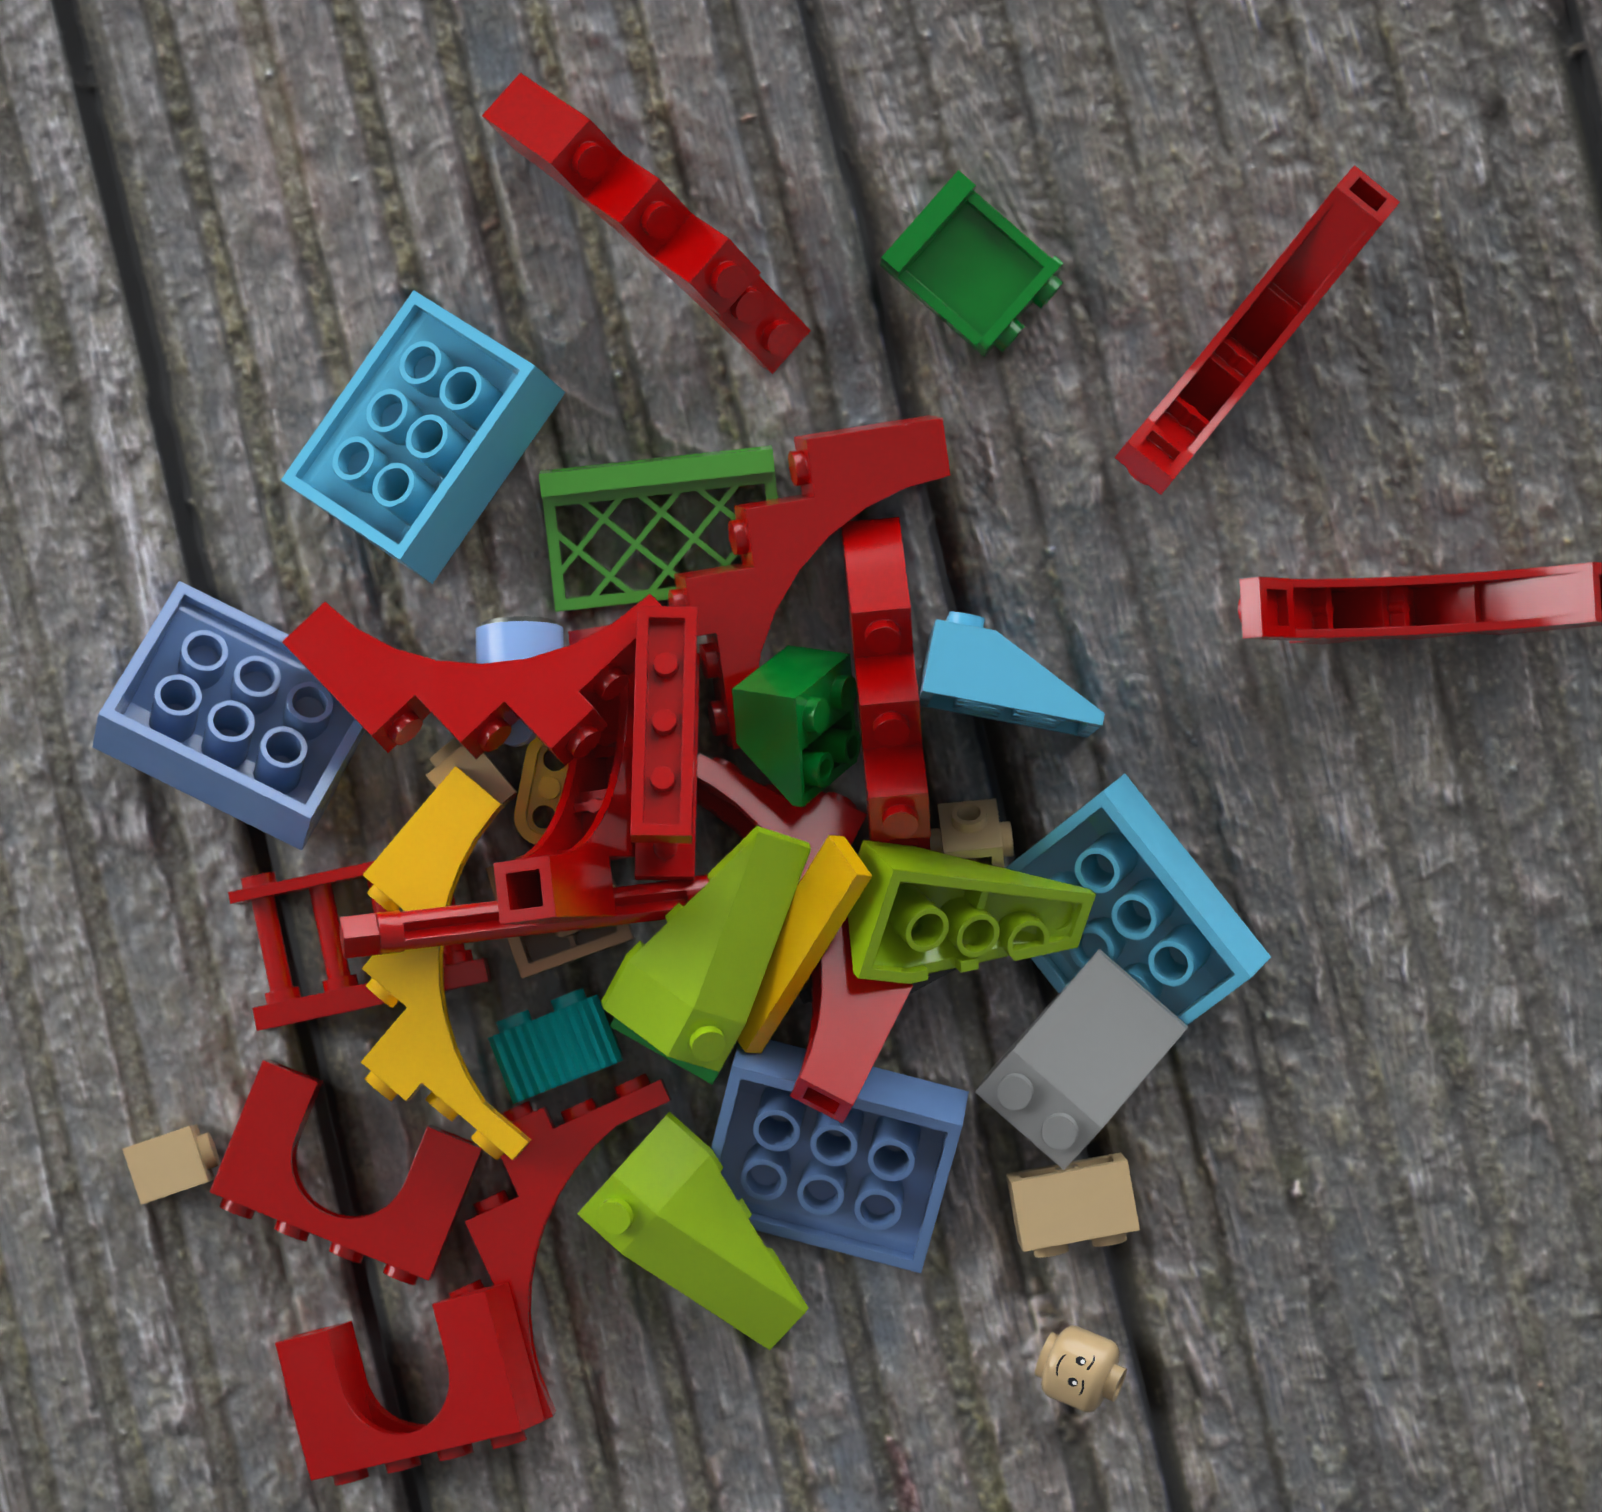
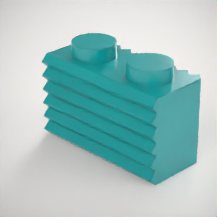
M581 988L551 1000L554 1009L552 1013L532 1020L529 1010H525L496 1022L500 1033L488 1037V1041L513 1104L625 1060L614 1030L610 1027L611 1022L607 1012L601 1005L602 999L599 994L587 998L584 989Z

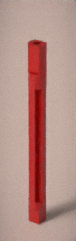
M707 875L695 876V881L670 880L613 887L616 916L568 923L500 924L498 901L402 912L395 910L340 917V942L344 959L399 953L418 948L665 920V916L678 903L685 906L708 883Z

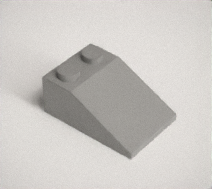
M1098 949L985 1075L975 1093L1058 1166L1065 1170L1119 1110L1187 1030L1188 1026L1101 949Z

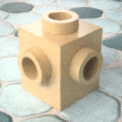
M996 798L937 804L939 828L930 829V849L932 851L1004 868V857L1014 855L1010 821L999 822Z

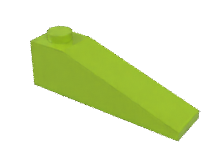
M756 826L707 874L708 883L685 906L678 903L665 916L667 923L646 944L639 941L625 955L601 1000L603 1009L667 1057L720 1072L748 1020L810 854L811 847L809 842Z
M863 840L858 856L872 874V878L848 914L853 973L860 979L912 984L928 980V974L956 968L962 973L979 969L980 962L1010 956L1014 961L1078 948L1096 894L1088 888L920 847Z
M669 1111L577 1214L622 1255L763 1347L771 1350L806 1313L809 1307L775 1251L764 1245L749 1220L752 1215L742 1198L736 1199L721 1174L724 1167L714 1151Z

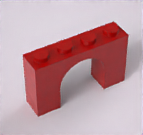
M263 1060L209 1191L222 1197L219 1207L247 1219H252L255 1211L277 1219L274 1226L276 1231L301 1241H307L310 1233L331 1241L328 1249L329 1252L352 1262L361 1264L364 1255L386 1263L383 1273L401 1282L415 1286L419 1277L429 1281L437 1269L484 1150L474 1141L437 1126L429 1125L425 1130L401 1190L386 1207L371 1214L358 1216L344 1215L329 1210L317 1202L308 1192L301 1180L297 1163L299 1141L323 1080L273 1060Z
M509 1282L457 1294L432 1304L448 1365L449 1387L443 1407L437 1416L427 1424L411 1423L399 1419L388 1412L376 1399L368 1384L352 1321L303 1332L276 1342L275 1345L310 1480L333 1476L334 1484L338 1486L369 1477L368 1467L385 1464L387 1474L395 1473L421 1465L419 1455L437 1451L439 1461H446L473 1453L472 1443L490 1439L492 1449H497L527 1440L525 1430L545 1420Z

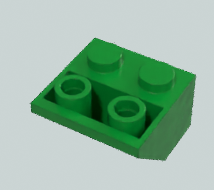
M787 645L732 688L736 743L793 806L804 807L857 762L861 738L859 732L855 730L854 703L857 689L856 679L852 676L850 654Z

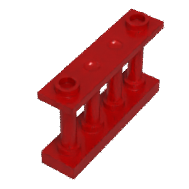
M637 606L630 826L631 843H636L635 880L695 881L700 653H697V607Z
M374 861L278 882L275 871L252 875L240 879L242 884L241 890L228 892L230 904L252 903L270 992L265 993L267 1005L252 1008L257 1031L385 1004L365 986L367 983L359 985L357 974H350L348 960L344 959L340 942V922L332 884L364 878L363 874ZM367 879L368 889H370L373 884ZM309 889L328 980L322 981L323 993L301 997L299 986L293 987L274 897ZM454 895L451 906L456 905ZM371 898L374 913L387 912L386 909ZM464 943L444 945L443 969L445 991L492 981L487 958L474 960L472 950H465Z

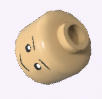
M1071 1325L1060 1334L1052 1332L1048 1336L1036 1364L1035 1376L1042 1378V1390L1049 1398L1090 1413L1095 1411L1105 1398L1113 1402L1116 1400L1123 1386L1127 1369L1118 1365L1120 1351L1115 1342L1078 1326Z

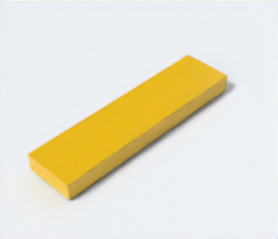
M828 835L797 885L748 1020L737 1039L745 1053H762L872 878V874L845 836Z

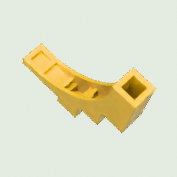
M455 766L363 874L373 884L367 891V894L387 911H395L400 908L404 911L451 906L453 895L465 864L481 836L505 806L463 770ZM444 946L373 955L361 968L372 977L365 986L389 1007L393 1008L400 1001L407 1008L361 1061L370 1070V1073L364 1079L391 1102L397 1095L401 1096L405 1101L412 1099L424 1084L431 1090V1093L425 1100L451 1122L460 1115L477 1129L471 1136V1139L490 1156L499 1160L505 1153L512 1160L517 1158L532 1139L486 1101L469 1073L458 1048L448 1014L444 989Z

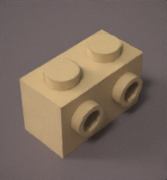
M1121 1152L1072 1161L1065 1170L1055 1164L1006 1174L1018 1243L1023 1252L1033 1250L1034 1257L1041 1258L1064 1254L1069 1251L1068 1243L1090 1239L1094 1247L1119 1244L1127 1240L1126 1233L1140 1230L1128 1160Z

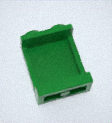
M958 170L881 257L880 267L985 357L994 346L1003 353L1025 328V325L1018 319L1032 303L1042 309L1064 283L1057 277L1064 263L1057 256L1051 258L977 194L975 192L976 185Z

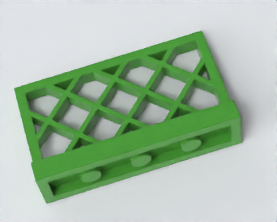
M772 445L541 470L539 481L544 508L555 612L639 603L649 594L657 601L668 600L669 590L676 589V586H659L668 575L675 579L674 574L679 573L674 570V567L694 543L721 563L719 567L734 565L731 562L737 555H734L733 551L725 558L699 536L719 511H722L730 519L736 520L735 513L725 504L740 486L764 484L766 500L778 498ZM730 487L720 500L707 491ZM697 491L714 505V508L694 532L667 512L682 492ZM671 494L662 507L649 497ZM638 497L657 513L635 539L610 519L609 516L623 499ZM613 500L604 513L590 503ZM581 504L598 518L597 522L578 545L558 530L556 506ZM662 517L689 538L669 564L665 563L642 544V541ZM604 523L631 544L611 570H608L583 550ZM560 541L573 551L563 564ZM636 549L663 570L648 589L633 590L616 576L617 572ZM578 555L605 576L591 595L566 597L564 572ZM610 581L623 590L621 592L601 594Z

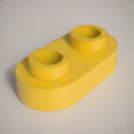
M537 737L529 743L526 750L514 811V822L519 834L534 845L537 844L547 829L539 828L535 824L534 813L542 806H549L554 812L556 811L568 770V764L558 771H551L546 767L545 756L550 750Z

